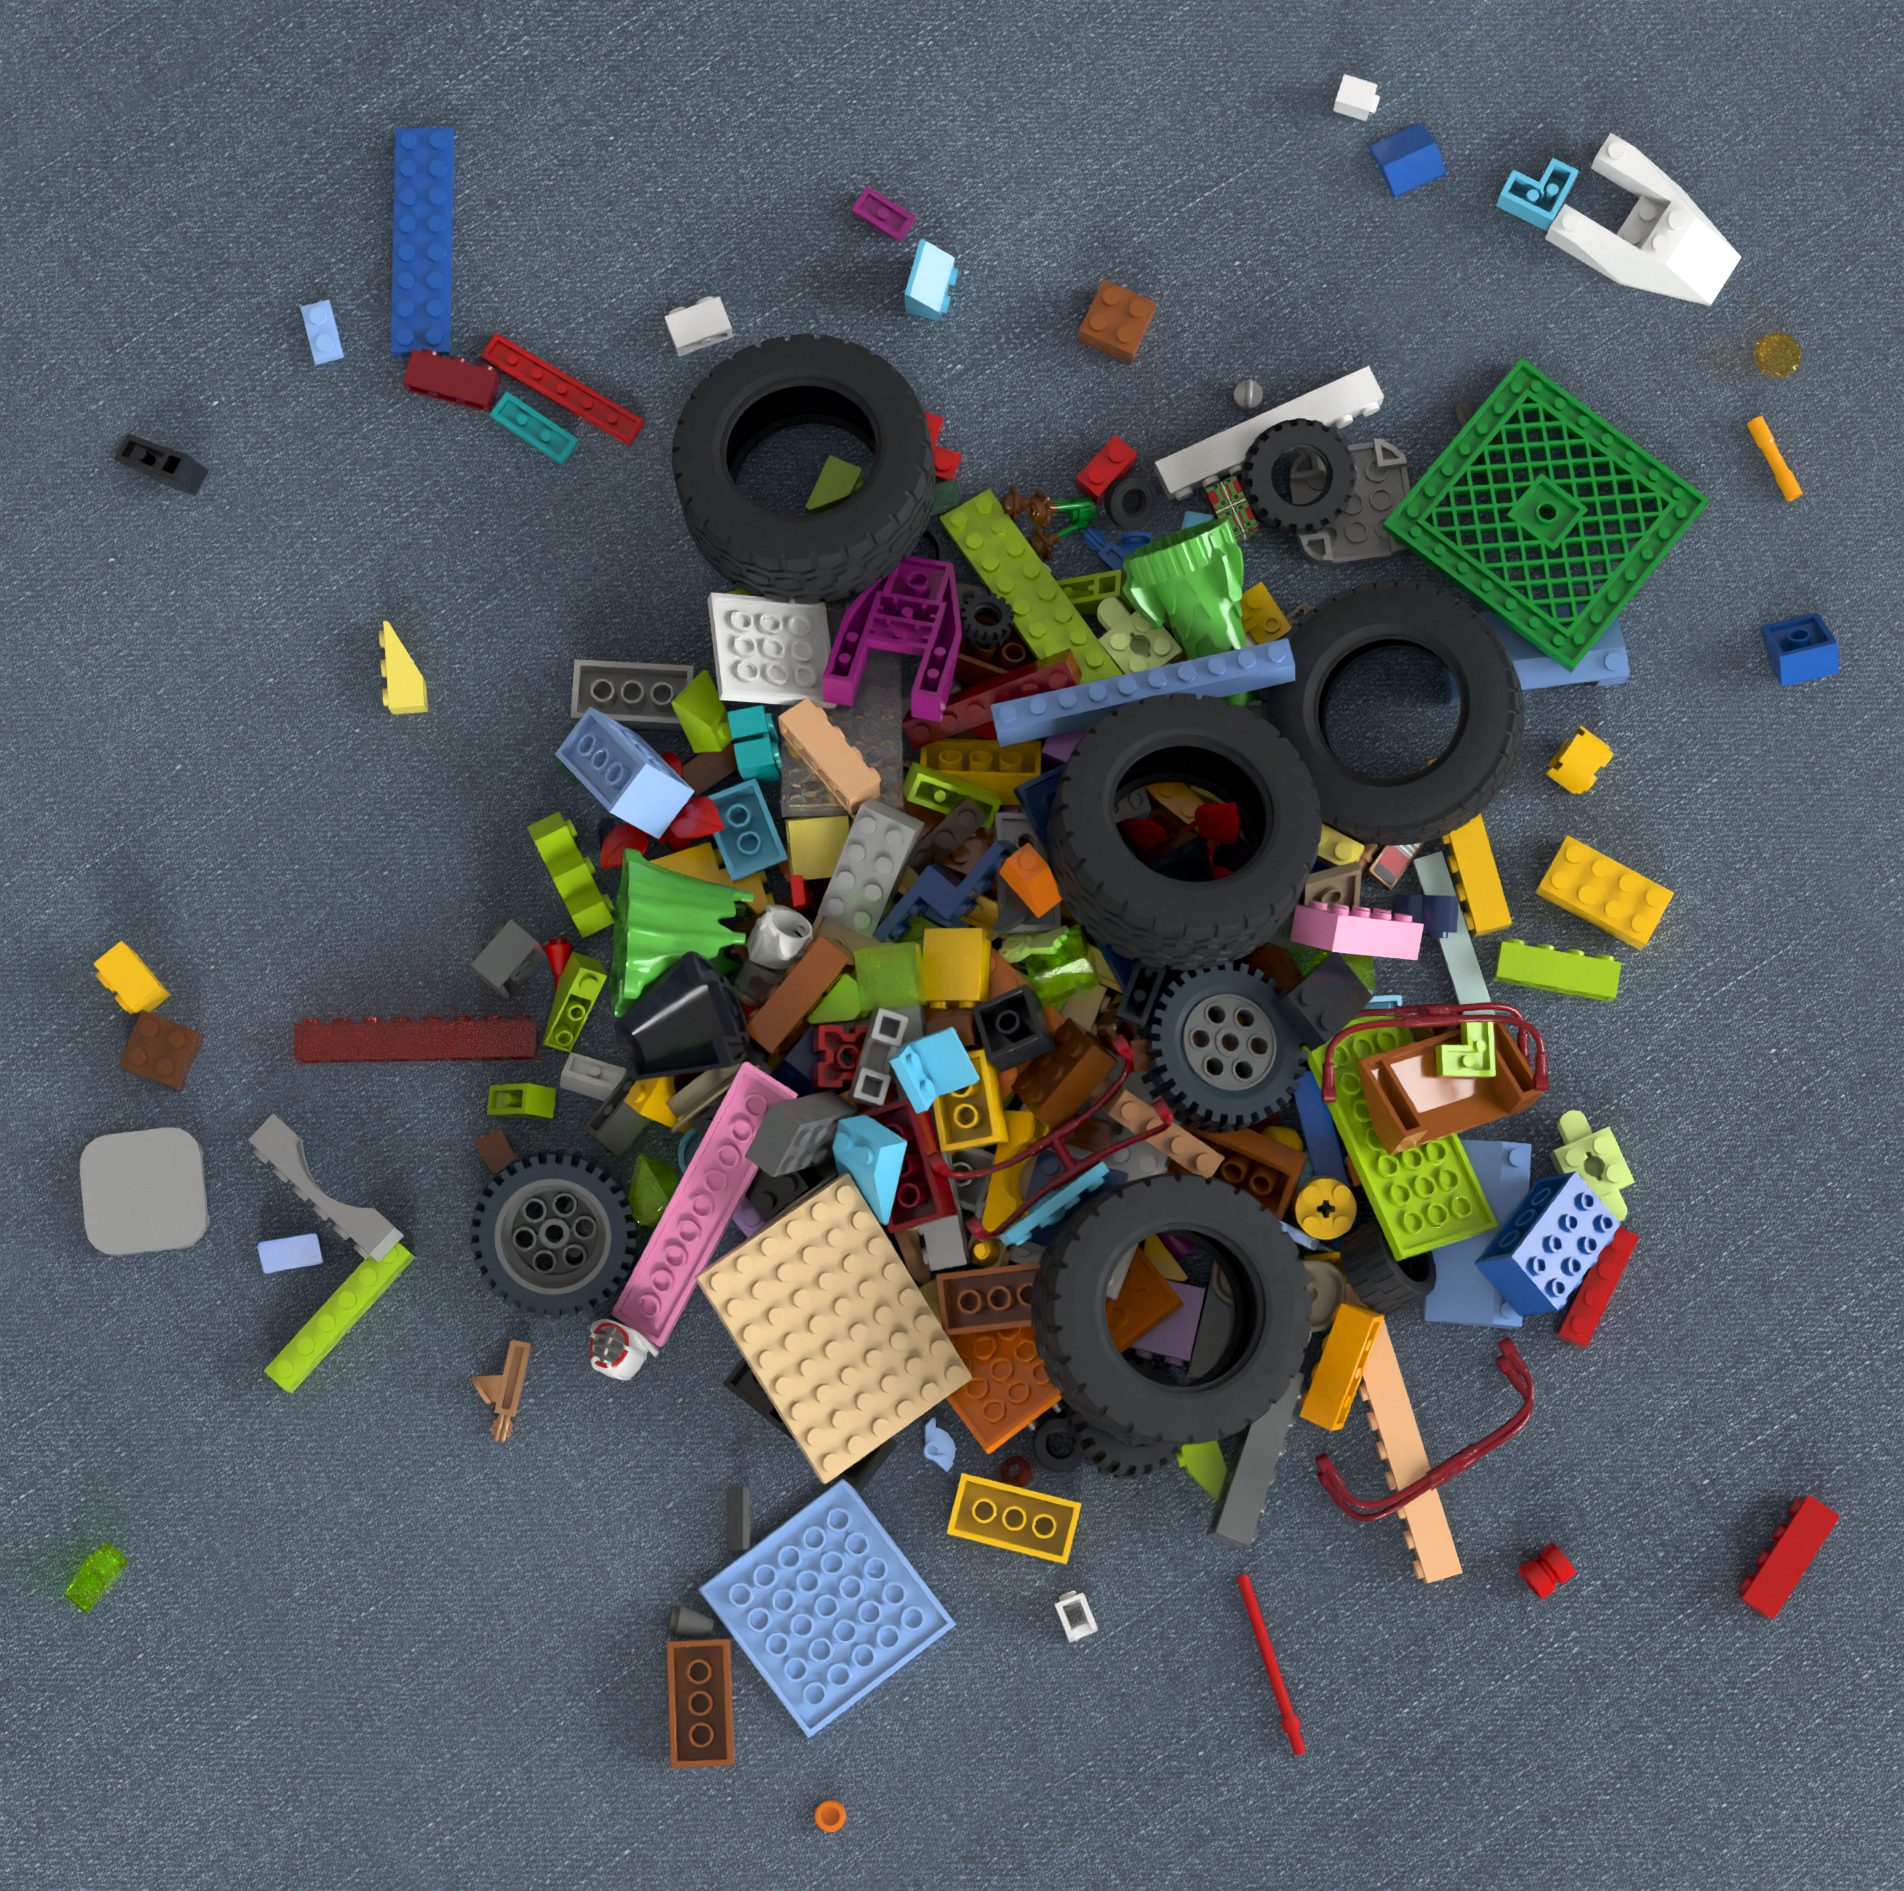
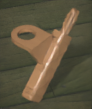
M518 1340L510 1341L503 1375H474L471 1377L474 1386L488 1405L493 1402L496 1403L494 1413L499 1414V1416L492 1421L494 1424L490 1430L491 1434L494 1435V1441L500 1440L503 1443L506 1437L509 1438L511 1436L513 1424L510 1418L516 1417L530 1352L532 1351L530 1343Z

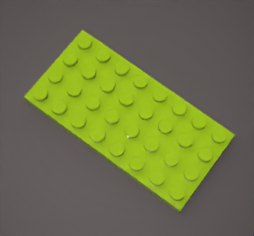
M1394 1016L1362 1017L1351 1020L1343 1029L1369 1021L1401 1018H1395ZM1403 1026L1363 1030L1342 1039L1337 1044L1332 1057L1336 1102L1326 1103L1396 1261L1487 1233L1498 1227V1223L1457 1133L1389 1156L1373 1129L1357 1063L1359 1060L1415 1043L1410 1029L1403 1028ZM1331 1040L1312 1052L1306 1045L1301 1046L1303 1051H1308L1307 1061L1320 1090L1322 1085V1064L1325 1060L1327 1046Z

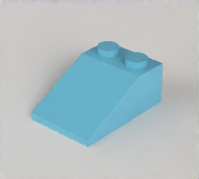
M756 778L707 796L717 806L720 819L724 825V830L713 833L732 882L788 861Z
M866 1114L839 1120L833 1144L838 1176L844 1172L849 1173L877 1221L886 1225L889 1222L907 1141Z

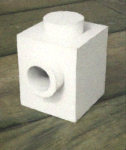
M1344 74L1333 111L1367 121L1369 112L1375 113L1380 96L1375 95L1378 84Z

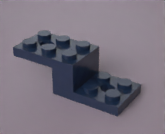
M995 840L964 880L959 878L944 864H929L872 936L880 943L894 942L897 939L903 940L912 929L909 925L916 915L920 918L930 906L947 920L961 918L962 916L968 917L977 906L976 898L981 892L986 894L996 882V879L993 877L1002 868L1006 859L1013 855L1017 847L1009 840Z

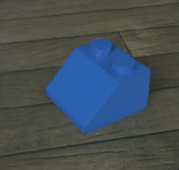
M1818 613L1761 626V634L1771 669L1781 686L1796 685L1802 681L1825 678L1828 675L1839 673L1837 641Z

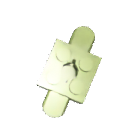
M1115 597L1104 599L1099 604L1097 618L1108 633L1098 639V642L1103 646L1123 675L1174 664L1181 659L1182 649L1163 625L1152 630L1149 623L1137 611L1131 614L1123 603Z
M1576 1110L1568 1111L1560 1117L1557 1123V1128L1565 1146L1549 1154L1558 1175L1576 1171L1618 1222H1621L1627 1215V1207L1619 1190L1630 1186L1635 1181L1610 1127L1592 1133L1582 1112Z

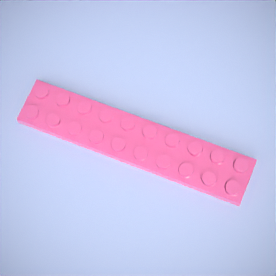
M745 1062L742 1064L611 1313L612 1316L643 1334L659 1347L666 1343L698 1283L694 1276L708 1265L759 1169L757 1165L744 1157L771 1104L796 1099L797 1093L750 1063Z

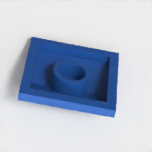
M1421 122L1368 147L1394 198L1447 174L1437 145Z

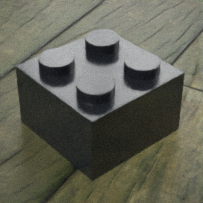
M1027 983L972 1007L988 1061L1001 1073L1057 1049L1040 996Z

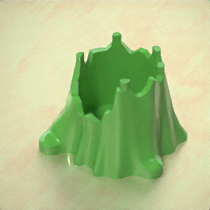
M625 848L620 887L618 886L614 905L613 920L615 923H613L612 965L608 996L611 999V1011L614 1016L622 1017L669 969L690 951L697 952L709 959L714 964L712 970L719 978L737 970L738 963L723 956L724 950L732 944L745 945L746 934L733 932L722 926L717 920L735 917V915L744 916L746 904H737L734 901H753L754 892L742 891L736 887L715 884L671 871L650 863L641 855L638 849ZM732 986L737 997L750 995L748 988Z

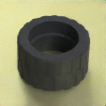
M1377 1217L1350 1230L1344 1235L1341 1241L1340 1257L1345 1276L1354 1293L1371 1310L1382 1315L1391 1314L1429 1295L1434 1290L1437 1274L1431 1250L1396 1261Z

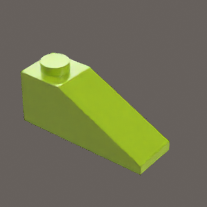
M1122 569L1056 581L1079 614L1097 615L1099 604L1104 599L1110 597L1119 599L1129 612H1135L1134 606L1125 596L1122 589L1127 579V575Z
M1217 1439L1202 1444L1183 1445L1181 1450L1175 1453L1179 1467L1185 1466L1187 1473L1217 1502L1227 1472Z

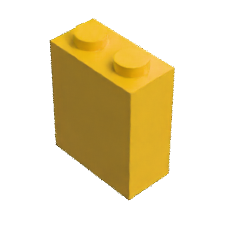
M924 928L920 1001L930 1006V1010L947 1011L948 1006H959L960 1010L972 1011V1007L988 1001L991 941L986 939L989 934L988 931L983 928Z

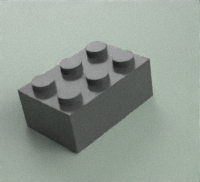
M512 919L507 924L502 922L492 933L494 939L487 947L482 945L472 956L474 962L471 964L478 976L508 1002L547 958L539 942Z

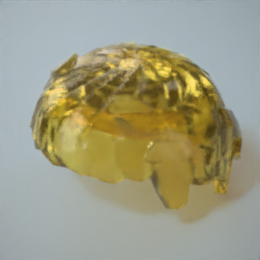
M1778 331L1770 336L1762 337L1755 346L1754 356L1756 364L1763 374L1770 378L1790 376L1796 371L1802 360L1801 347L1798 345V342L1791 339L1790 335L1778 333Z

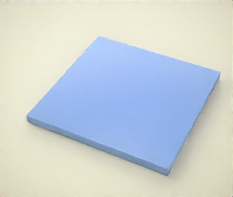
M844 1479L830 1487L698 1589L808 1738L956 1625L855 1489Z

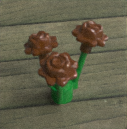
M1012 486L1009 493L1003 494L1001 500L1003 513L1008 514L1012 521L1018 519L1022 510H1026L1028 518L1032 520V523H1037L1041 528L1050 523L1051 514L1066 510L1068 520L1074 521L1075 524L1057 533L1052 532L1048 535L1042 532L1041 529L1034 527L1032 528L1033 535L1028 539V543L1038 557L1048 561L1052 560L1053 545L1058 543L1060 538L1078 529L1087 528V521L1094 520L1096 516L1095 504L1091 497L1050 500L1048 495H1043L1041 491H1036L1035 495H1032L1030 498H1022L1017 493L1016 486Z

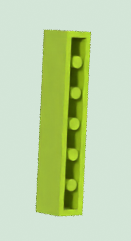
M398 1241L380 1262L371 1256L365 1259L266 1367L264 1372L285 1391L293 1393L410 1264L415 1256Z

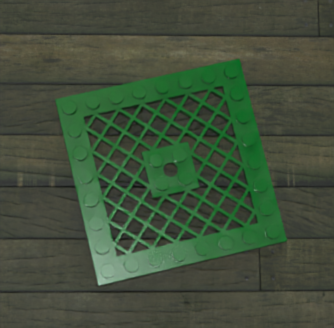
M1521 358L1383 523L1381 528L1572 673L1708 504L1710 499ZM1523 412H1536L1537 422L1524 423ZM1516 414L1517 424H1507L1512 416ZM1544 415L1552 421L1545 422ZM1559 429L1561 440L1548 441L1546 430ZM1539 431L1541 442H1528L1526 432ZM1519 432L1520 443L1507 444L1506 433ZM1567 432L1575 439L1568 440ZM1498 434L1500 444L1489 445ZM1582 447L1584 458L1572 459L1570 448ZM1549 449H1562L1564 459L1551 460ZM1542 450L1544 461L1531 462L1529 451ZM1522 451L1523 462L1510 463L1509 452ZM1591 451H1593L1599 457H1592ZM1501 453L1503 464L1490 465L1489 454ZM1481 455L1483 465L1472 466ZM1606 465L1608 476L1595 477L1593 466ZM1586 466L1587 477L1575 478L1573 467ZM1566 468L1567 479L1555 480L1553 469ZM1545 469L1546 476L1540 473L1534 481L1532 470ZM1615 469L1623 475H1615ZM1525 471L1527 482L1514 483L1512 472ZM1505 472L1506 483L1493 484L1492 473ZM1471 474H1484L1486 485H1473ZM1464 475L1466 486L1454 487ZM1630 483L1631 494L1619 495L1617 484ZM1609 484L1611 495L1598 496L1597 485ZM1589 486L1591 497L1578 498L1576 487ZM1638 486L1647 493H1639ZM1569 487L1570 494H1568L1562 488ZM1526 490L1517 501L1515 491ZM1508 491L1510 503H1496L1495 492ZM1487 493L1489 504L1476 505L1474 494ZM1467 494L1469 505L1455 506L1454 495ZM1447 496L1448 507L1437 508ZM1641 501H1653L1655 512L1643 513ZM1633 502L1635 513L1622 514L1620 503ZM1613 503L1614 515L1602 516L1600 504ZM1584 505L1593 506L1594 516L1583 517L1588 510ZM1547 508L1551 510L1554 518L1551 520L1543 519L1539 514V509ZM1509 511L1504 518L1507 521L1506 523H1500L1498 512ZM1491 512L1492 524H1479L1478 513ZM1470 514L1472 525L1459 526L1457 515ZM1450 515L1451 527H1438L1436 516ZM1428 517L1430 519V524L1426 522ZM1655 520L1646 531L1644 521ZM1636 521L1638 533H1625L1624 522ZM1616 523L1618 534L1605 535L1603 524ZM1596 524L1598 536H1585L1583 525ZM1576 527L1577 537L1566 538L1571 530ZM1514 530L1516 542H1503L1501 531ZM1494 532L1495 543L1482 544L1481 533ZM1473 533L1475 545H1462L1460 534ZM1522 533H1523L1524 535H1526V536H1527L1529 539H1531V540H1530V541H1523V535H1522ZM1444 535H1453L1454 543ZM1638 541L1629 552L1627 542ZM1619 542L1621 554H1608L1607 543ZM1599 544L1601 555L1588 556L1586 545ZM1579 545L1580 557H1568L1566 546ZM1538 548L1540 560L1527 561L1525 549ZM1557 548L1559 549L1560 558L1547 559L1546 551L1552 555ZM1517 550L1519 561L1506 562L1504 551ZM1497 551L1499 563L1486 564L1484 552ZM1468 553H1477L1478 561ZM1621 562L1612 573L1610 563ZM1602 563L1604 575L1591 576L1590 564ZM1582 565L1584 576L1571 577L1569 566ZM1562 566L1563 578L1550 579L1549 567ZM1541 568L1543 579L1530 580L1528 569ZM1521 569L1522 581L1509 582L1508 570ZM1492 571H1500L1501 578L1495 575ZM1604 583L1595 594L1593 584ZM1585 584L1587 596L1574 597L1572 585ZM1565 586L1567 597L1554 598L1552 587ZM1544 587L1546 599L1533 600L1531 588ZM1515 589H1524L1525 597ZM1587 604L1577 616L1576 605ZM1568 605L1570 617L1557 618L1555 606ZM1548 607L1549 615L1540 608Z

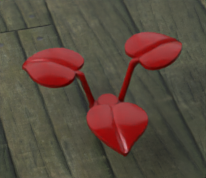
M671 752L660 754L667 764L682 778L683 766L679 758ZM705 796L688 800L659 839L643 830H639V828L628 822L618 825L610 831L603 842L600 854L602 867L605 870L613 866H622L625 848L638 849L641 855H643L648 845V840L645 836L656 839L661 845L666 842L674 852H680L690 847L692 838L724 830L717 806L710 798Z
M1236 802L1202 804L1195 810V820L1179 832L1183 830L1190 831L1198 825V830L1202 836L1208 839L1213 838L1208 856L1211 862L1213 880H1218L1233 874V872L1224 867H1213L1212 861L1218 841L1224 844H1232L1239 838V813ZM1127 818L1121 822L1129 841L1141 852L1168 839L1165 830L1152 821Z

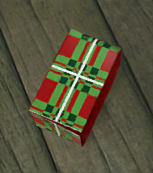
M1235 475L1205 489L1206 498L1215 518H1228L1236 542L1260 533L1259 528H1256L1258 524Z

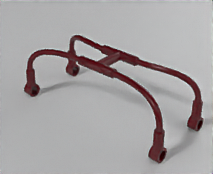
M1498 1002L1458 1005L1440 1003L1394 1006V1008L1362 1009L1355 1017L1394 1016L1401 1019L1369 1021L1343 1029L1328 1044L1325 1060L1322 1064L1321 1100L1322 1103H1335L1336 1087L1332 1057L1337 1044L1348 1035L1382 1027L1403 1026V1028L1452 1026L1467 1022H1498L1518 1026L1517 1047L1529 1067L1531 1063L1528 1049V1032L1533 1036L1537 1047L1535 1052L1533 1088L1534 1091H1548L1549 1088L1547 1052L1544 1049L1543 1039L1539 1031L1524 1020L1518 1009ZM1501 1010L1512 1014L1514 1017L1489 1014L1458 1015V1013L1454 1014L1453 1012ZM1309 1064L1307 1065L1306 1071L1311 1070Z
M1122 1033L1111 1040L1119 1054L1125 1059V1065L1121 1074L1110 1089L1092 1107L1076 1119L1071 1118V1120H1068L1063 1125L1027 1146V1150L986 1168L956 1172L950 1170L937 1150L926 1157L934 1171L938 1172L941 1176L951 1179H971L1009 1168L1030 1156H1036L1050 1146L1057 1155L1065 1171L1047 1181V1185L1033 1194L992 1232L988 1233L976 1215L965 1222L975 1238L977 1237L980 1241L995 1239L1050 1191L1055 1192L1066 1185V1183H1069L1100 1163V1160L1104 1157L1158 1135L1171 1127L1174 1116L1161 1097L1151 1104L1163 1121L1161 1125L1119 1141L1096 1154L1093 1152L1075 1163L1061 1139L1079 1129L1080 1124L1098 1112L1115 1095L1128 1077L1133 1065L1134 1053Z
M1506 1336L1497 1342L1503 1355L1495 1359L1499 1369L1506 1375L1514 1389L1520 1392L1524 1400L1522 1407L1511 1419L1477 1443H1471L1431 1468V1470L1426 1472L1425 1476L1391 1496L1376 1501H1362L1353 1497L1345 1488L1346 1484L1341 1476H1339L1332 1461L1323 1452L1314 1458L1320 1469L1315 1474L1336 1506H1340L1349 1517L1358 1521L1368 1522L1384 1518L1401 1509L1428 1490L1432 1491L1478 1462V1458L1517 1434L1531 1417L1535 1387L1533 1379L1528 1372L1529 1367L1518 1353L1512 1340ZM1346 1501L1362 1509H1376L1389 1504L1392 1505L1375 1513L1361 1514L1351 1509Z

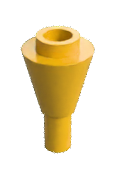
M976 1239L970 1247L971 1259L978 1266H992L999 1259L1000 1247L995 1240L980 1241Z

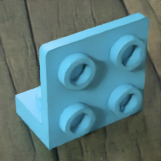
M953 1027L900 1045L889 1060L917 1114L928 1110L936 1097L975 1084L979 1080V1076Z

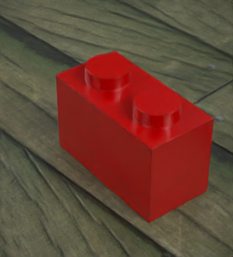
M1114 435L1076 477L1075 487L1086 497H1091L1098 506L1105 498L1106 491L1111 483L1117 478L1126 475L1136 464L1138 453L1117 435Z

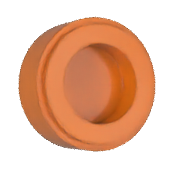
M835 1800L822 1802L815 1811L816 1824L827 1832L840 1829L846 1819L844 1807Z

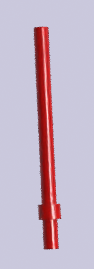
M1245 1574L1236 1577L1283 1719L1280 1721L1283 1732L1288 1734L1294 1756L1304 1754L1306 1750L1299 1728L1302 1727L1298 1716H1294L1249 1576Z

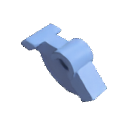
M931 1417L923 1425L925 1445L922 1452L927 1459H932L947 1472L954 1464L953 1460L956 1450L954 1441L947 1432L936 1428V1419Z

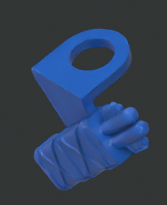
M1087 528L1086 532L1082 533V536L1085 538L1083 539L1084 544L1090 550L1099 551L1097 557L1112 571L1122 569L1125 572L1123 567L1124 556L1151 541L1150 533L1139 531L1127 532L1121 535L1120 546H1117L1112 540L1107 544L1105 542V535L1102 536V532L1099 533V529L1092 530Z

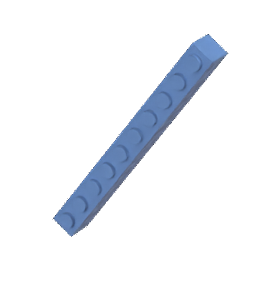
M1285 638L990 706L999 747L1092 727L1108 714L1112 715V712L1134 701L1139 703L1141 699L1154 695L1165 694L1167 698H1170L1172 693L1196 694L1197 699H1201L1203 695L1221 698L1295 681V663L1289 640Z

